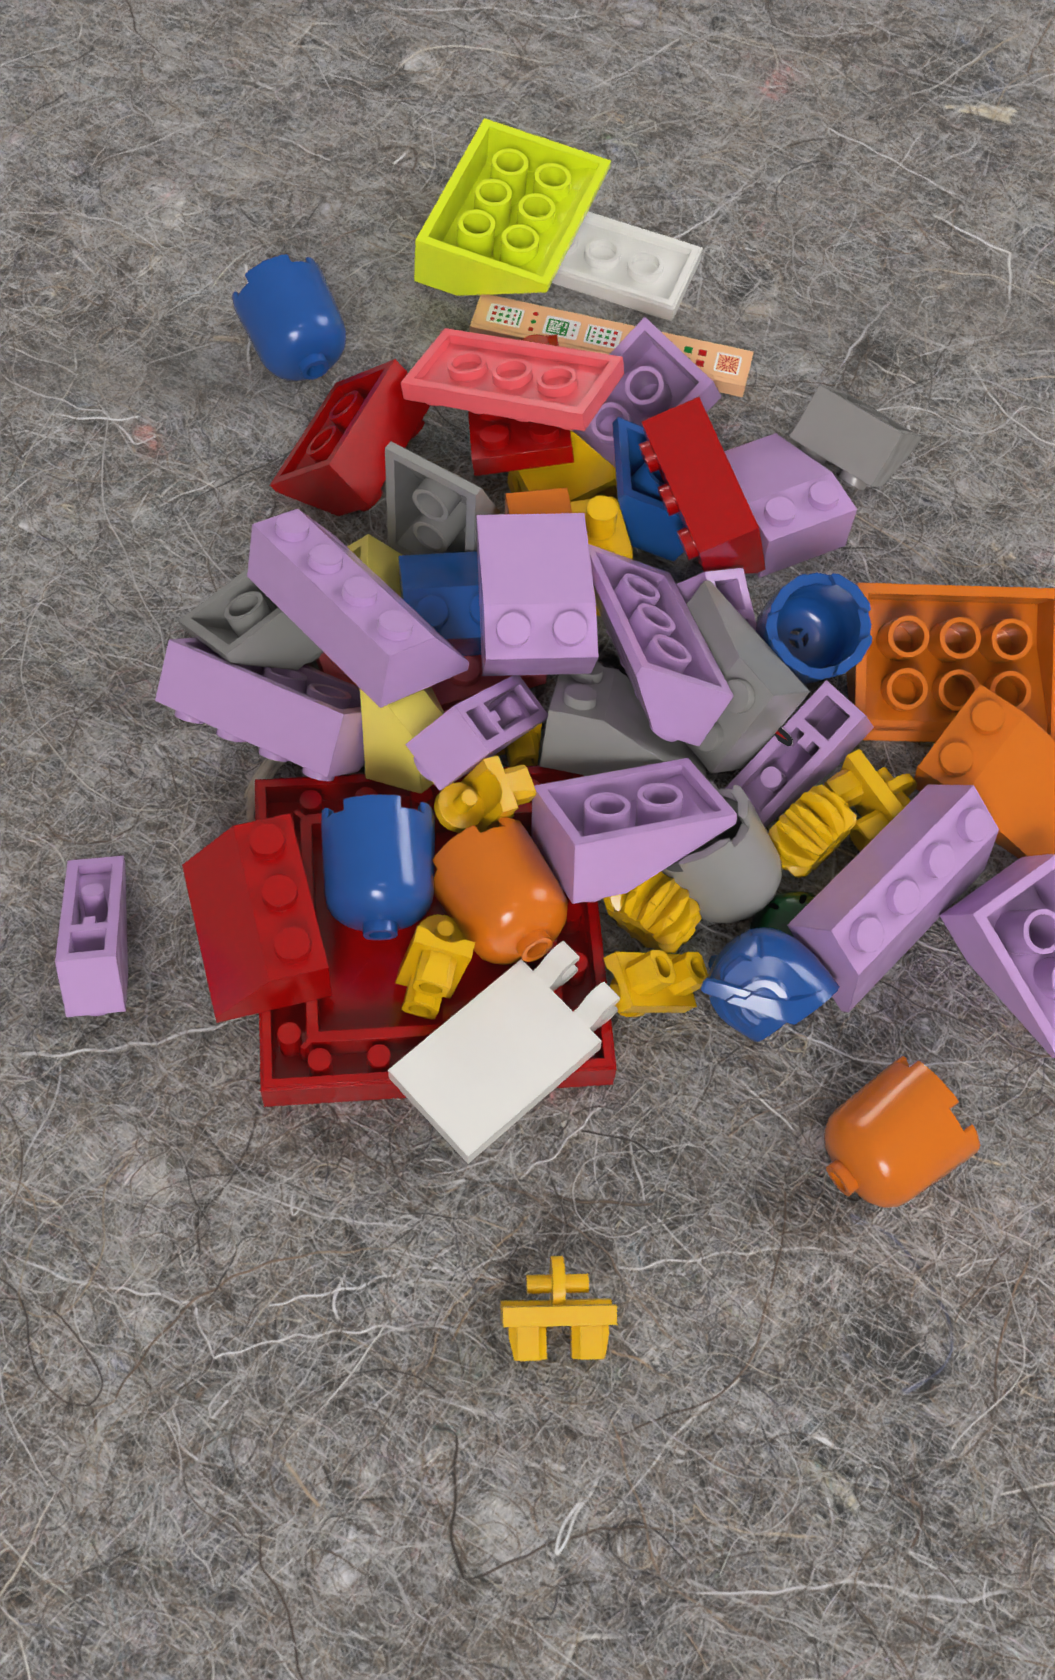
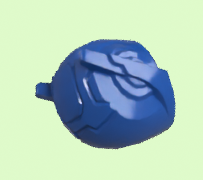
M762 927L749 929L736 936L725 945L718 955L710 957L708 962L710 971L708 978L703 980L701 990L709 995L713 1008L722 1020L752 1041L759 1042L773 1034L785 1023L795 1025L828 1001L838 991L840 986L814 953L798 939L779 929Z

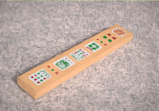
M480 295L470 324V332L516 340L533 334L544 336L557 334L560 347L610 354L635 326L499 296ZM662 332L714 382L720 393L743 398L753 351Z

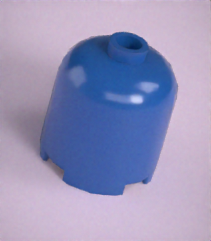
M283 254L264 260L247 271L245 276L248 283L242 288L240 293L237 291L233 292V306L261 362L274 376L288 381L317 379L323 376L340 359L345 349L346 329L344 321L319 265L310 257L305 258L306 262H291L288 254Z
M802 574L779 589L767 601L757 618L756 632L804 685L823 681L846 673L861 662L872 643V636L870 635L872 624L869 616V611L871 610L870 602L856 584L840 574ZM791 631L799 632L797 635L790 634ZM789 641H794L796 648Z
M397 795L349 797L343 799V811L334 813L329 808H325L322 810L321 815L324 894L327 909L343 925L363 931V937L366 939H393L398 936V930L408 928L423 919L432 905L435 864L432 861L435 856V811L429 804L420 802L418 810L401 807V797Z

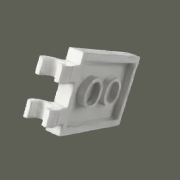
M564 941L555 946L534 971L522 959L519 960L388 1069L389 1079L467 1164L600 1050L602 1041L595 1035L594 1031L618 1012L615 1004L620 1001V997L605 982L595 987L574 1012L553 992L578 972V968L574 964L580 957Z

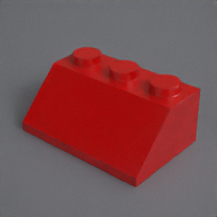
M396 359L336 382L270 486L277 493L336 516H342L358 510L362 512L369 510L379 501L383 494L381 487L386 480L385 447L391 441L405 448L408 442L424 427L425 421L423 418L430 405L404 399L401 381L408 372Z
M696 397L641 421L646 441L638 444L649 473L659 470L665 483L657 487L668 516L678 513L684 528L678 530L677 535L687 559L691 560L697 557L704 572L743 568L744 574L766 570L759 526L700 397Z
M290 813L233 825L182 864L216 1023L332 996L329 966Z

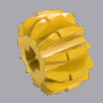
M822 784L813 786L808 792H804L795 803H792L786 812L779 817V820L769 829L768 835L779 853L782 869L789 871L795 877L808 876L812 870H816L840 846L841 842L850 834L851 829L855 826L857 816L848 807L849 804L835 791L831 792Z
M662 871L628 893L603 898L607 913L617 921V926L627 931L631 938H636L646 948L662 950L665 953H676L682 944H686L695 933V927L702 919L697 901L689 897L688 890L680 887L674 878H669Z

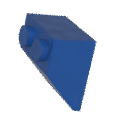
M617 417L612 423L617 494L632 546L674 562L684 552L677 535V531L683 529L684 526L678 513L668 516L657 489V487L665 484L659 470L649 473L638 446V444L646 441L643 427Z
M477 551L398 556L401 598L463 656L481 655Z

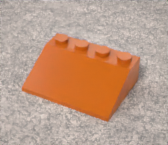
M856 583L870 602L871 610L869 611V616L872 624L870 631L872 643L861 662L846 672L848 700L861 710L874 726L862 741L936 742L980 684L1026 713L1055 740V588Z

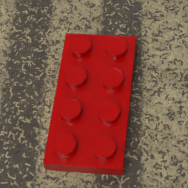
M533 334L520 339L522 341L559 346L557 334L548 336ZM468 411L474 476L574 463L570 430L535 422H520L512 418L490 414H475Z

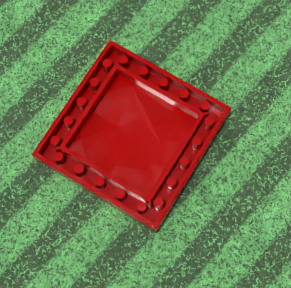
M540 765L526 766L534 785L584 777L581 774L540 767ZM365 774L335 776L333 781H320L310 777L255 779V821L288 813L291 814L329 966L332 996L259 1013L260 1092L264 1107L407 1098L389 1079L388 1069L516 964H494L482 960L473 950L472 958L451 999L442 997L439 1012L435 1019L406 1013L401 1009L407 986L396 984L395 982L399 967L417 926L427 917L433 915L448 916L435 895H433L432 905L423 919L408 928L398 930V936L389 940L366 939L363 937V931L343 925L327 909L324 894L321 837L322 810L329 808L334 813L343 811V799L349 797L397 795L401 797V807L418 810L420 802L429 804L435 811V799L440 793L435 784L420 794L367 779ZM468 774L458 779L454 783H460ZM532 800L529 803L518 805V809L512 819L519 820L530 836L532 828ZM436 815L435 855L450 839L459 834L445 828L439 822ZM566 895L568 900L566 923L558 937L553 941L551 949L541 958L525 963L534 971L545 956L555 946L564 941L580 957L574 964L578 968V972L553 992L574 1012L595 987L602 982L607 984L603 959L604 951L598 901L572 904ZM611 1019L594 1031L595 1035L602 1041L600 1050L556 1088L613 1085L617 1066Z

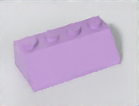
M295 509L252 524L247 577L380 708L468 670L469 661L335 535L301 510Z
M588 544L597 609L607 628V634L611 637L617 650L620 662L632 683L634 693L647 716L651 730L657 736L669 742L679 740L700 746L734 695L669 572Z
M196 638L169 639L155 701L174 709V715L177 718L190 723H206L217 728L216 734L219 737L233 742L251 743L259 747V754L275 761H291L303 767L302 773L316 780L333 781L335 776L358 772L364 765L359 687L307 665H303L298 670L233 664Z
M928 784L787 925L793 936L814 953L840 986L832 997L842 1012L849 1013L937 921L940 915L985 870L999 828L974 785Z

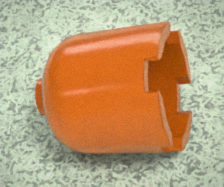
M508 817L499 818L498 821L501 827H493L481 833L475 825L470 826L450 839L432 860L437 868L434 875L435 897L448 916L454 919L464 938L475 942L474 951L482 960L494 964L507 965L517 963L521 959L525 962H531L541 958L551 949L553 941L558 937L566 923L568 900L564 890L532 837L519 820Z
M901 1056L840 1105L829 1117L824 1132V1142L832 1163L826 1166V1171L833 1183L846 1196L856 1192L862 1199L873 1205L884 1208L899 1207L912 1200L975 1155L980 1148L978 1133L973 1125H970L965 1130L962 1129L959 1121L950 1110L959 1101L944 1082L922 1062L917 1061L909 1067L907 1058Z

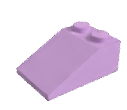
M644 317L610 353V355L623 357L624 375L586 430L572 431L616 468L612 423L617 417L642 426L641 421L696 397H700L706 412H708L722 396L714 382Z
M777 433L724 451L760 529L766 570L757 573L759 578L846 545L857 508L830 470Z
M585 513L476 515L482 676L591 674L599 655L596 600Z
M684 758L534 785L536 796L532 799L531 837L572 904L596 902L605 897L628 893L735 825L737 813L691 760Z
M1045 854L1019 858L942 913L940 917L967 963L1052 1058H1055V854Z

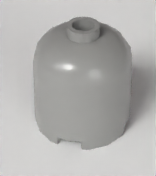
M709 781L737 813L736 824L662 870V872L669 878H674L680 887L688 890L689 897L697 901L702 919L712 923L732 924L755 915L774 898L782 878V863L778 851L741 786L734 785L733 789H718L714 781Z

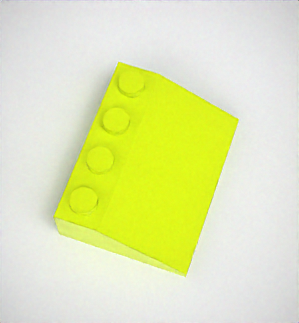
M484 118L415 240L414 281L456 296L547 292L610 169L611 160Z

